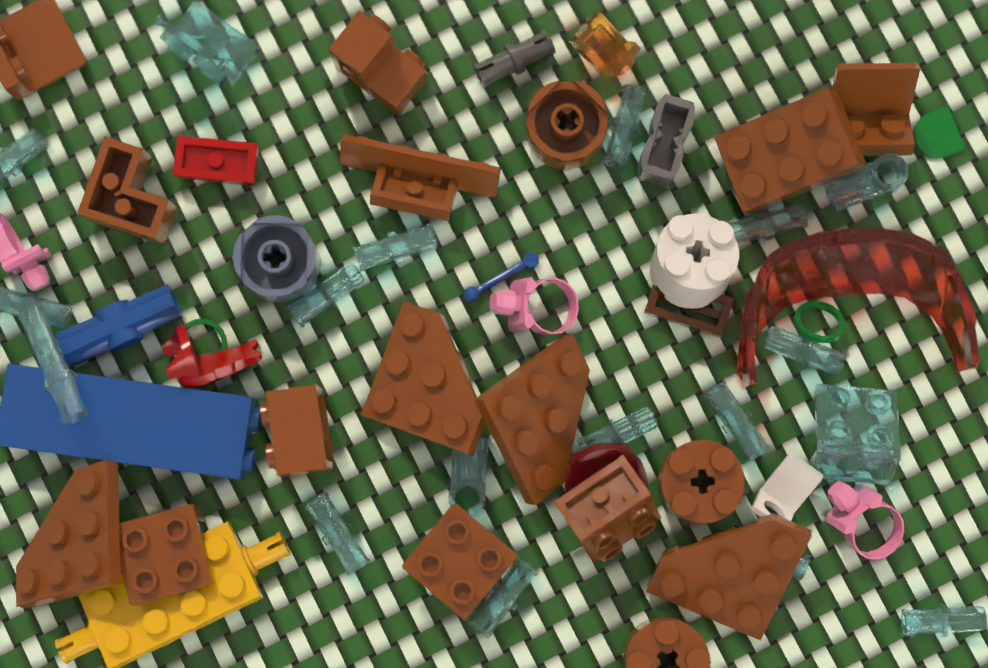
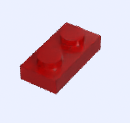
M177 135L173 176L180 179L255 186L260 146L258 143Z

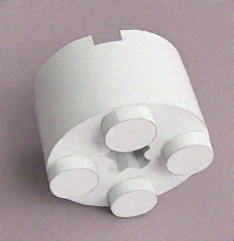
M703 214L677 215L673 217L661 232L650 260V277L655 288L657 285L660 291L665 294L664 298L679 307L695 309L709 305L711 301L723 294L737 268L739 248L734 237V230L727 222L719 221Z

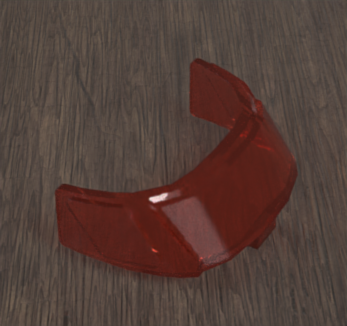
M877 227L848 228L822 231L785 243L773 251L764 261L757 274L753 289H748L746 294L736 375H741L742 389L757 385L755 364L757 340L762 329L785 307L809 299L842 295L883 294L906 298L932 316L937 323L952 353L957 372L978 368L979 352L975 329L976 315L962 277L949 255L941 246H933L929 240L913 233Z

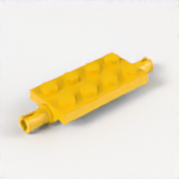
M227 521L201 534L213 581L211 586L138 606H132L129 603L122 572L121 585L79 595L88 619V626L55 640L56 649L62 648L63 650L58 652L60 658L65 664H68L72 660L99 648L107 668H120L262 599L263 596L257 585L256 575L259 574V569L284 557L291 556L289 547L285 546L287 544L281 532H277L276 535L248 548L246 545H241L232 524Z

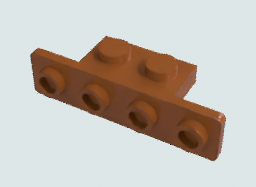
M344 134L341 139L340 164L377 172L370 194L371 205L449 221L457 190L489 197H496L501 173L499 167L491 166L484 162L454 158L442 153L435 154L412 149L405 145L379 142L363 136L356 137Z

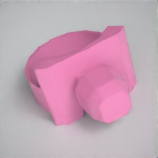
M0 213V262L2 268L8 273L12 271L15 275L23 272L20 276L25 285L32 291H38L48 286L50 277L45 265H40L39 262L51 257V252L47 247L42 249L39 244L24 250L15 230L6 217Z
M532 277L514 280L510 285V291H497L490 296V310L495 314L508 316L507 326L510 332L528 330L530 328L533 332L541 335L563 333L571 328L577 319L579 311L578 297L574 289L566 281L558 278H545L534 281ZM544 281L556 284L564 291L568 299L569 312L567 320L561 328L554 332L544 330L535 323L528 309L530 293H533L535 288Z
M841 481L835 482L828 489V497L834 508L827 514L825 521L844 533L849 547L863 557L873 560L885 558L897 549L903 538L904 521L896 509L882 501V495L864 484L856 485L852 488ZM868 508H889L893 516V529L886 543L877 550L869 552L859 551L855 543L854 534L857 526L856 520Z

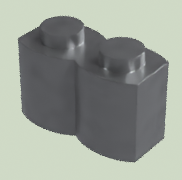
M665 94L660 99L650 122L649 139L645 143L638 162L639 181L667 188L672 183L682 163L683 144L694 123V102Z

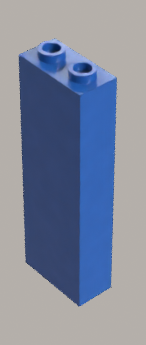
M8 363L0 408V446L245 480L246 473H252L254 470L256 448H250L253 431L259 432L262 418L260 407H257V399L253 397Z

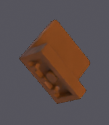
M37 0L0 20V81L4 89L17 101L87 65L88 61L55 0Z
M918 63L838 64L836 66L832 89L837 90L863 156H912L915 142L909 113L920 73Z
M623 455L554 501V504L594 564L600 560L605 562L617 556L623 549V544L634 537L639 539L648 535L656 528V522L661 519L652 495Z
M189 504L119 523L120 564L130 605L138 606L212 585L213 581L199 524L205 523L202 507Z
M452 504L405 560L402 568L465 621L516 560L518 554L458 504Z

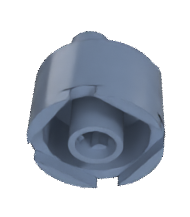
M270 215L252 222L240 234L233 249V264L240 280L255 295L269 302L285 303L296 300L310 292L319 275L320 254L316 243L304 227L291 218ZM277 251H280L286 258V261L280 262L279 268H275L268 262L269 259L276 257Z

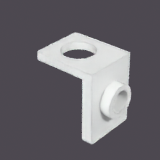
M789 452L759 489L751 511L759 517L770 515L771 513L764 506L766 505L775 510L780 517L792 521L794 513L822 481L823 474L793 452Z

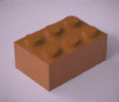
M829 87L714 137L743 213L760 212L868 167L837 90Z

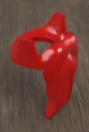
M185 324L177 326L172 337L162 345L165 356L177 355L166 368L168 378H177L179 385L184 388H193L217 382L247 366L259 362L263 358L261 352L256 351L259 346L257 339L233 349H224L212 354L206 353L196 356Z

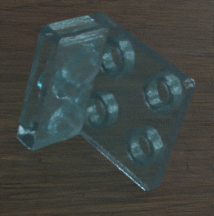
M194 0L176 26L161 15L155 21L162 31L160 38L168 44L167 48L185 62L191 57L192 61L200 67L199 71L218 85L223 80L234 87L261 50L257 43L196 0Z
M817 384L814 390L816 443L809 465L822 473L823 479L891 485L901 460L897 393L892 390Z

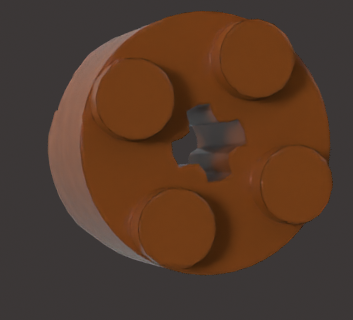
M555 81L545 85L532 98L526 116V137L532 152L543 163L564 171L581 167L590 162L601 150L608 127V115L602 97L591 86L579 81ZM561 119L565 123L573 120V131L569 129L560 130L559 120Z
M695 440L680 445L667 455L658 471L657 489L661 501L672 514L690 523H712L725 518L737 508L744 492L745 479L739 460L732 450L710 440ZM698 470L702 471L703 477L710 480V485L703 488V494H699V488L691 486L690 483L691 478L698 476Z
M656 617L640 623L629 634L623 653L624 668H657L660 665L657 655L661 651L666 654L671 653L672 650L675 652L672 656L675 664L671 668H710L711 658L702 636L690 625L671 617Z

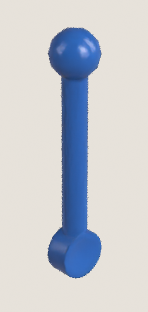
M528 252L524 255L523 261L477 287H467L464 290V298L469 302H474L479 298V294L525 268H535L539 263L538 255L534 252Z

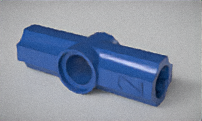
M167 284L131 301L121 300L95 312V317L55 334L57 345L67 364L73 367L109 350L114 352L130 347L143 340L144 334L177 321L183 317L175 294Z

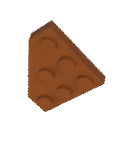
M403 301L361 416L474 456L486 422L474 400L477 396L471 384V377L460 352L457 351L447 321L438 312Z
M563 335L474 399L526 504L536 505L564 483L565 473L568 469L590 369L574 335Z
M104 460L75 469L16 565V607L29 609L121 585L117 462Z
M770 514L758 518L755 523L737 529L731 527L702 537V541L681 548L678 545L664 550L650 578L646 592L761 641L812 537V530L778 515Z

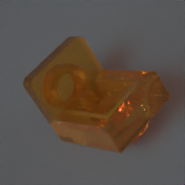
M594 12L569 40L571 45L600 75L610 77L620 76L627 72L635 62L634 56L641 49L636 42L627 41L600 12Z

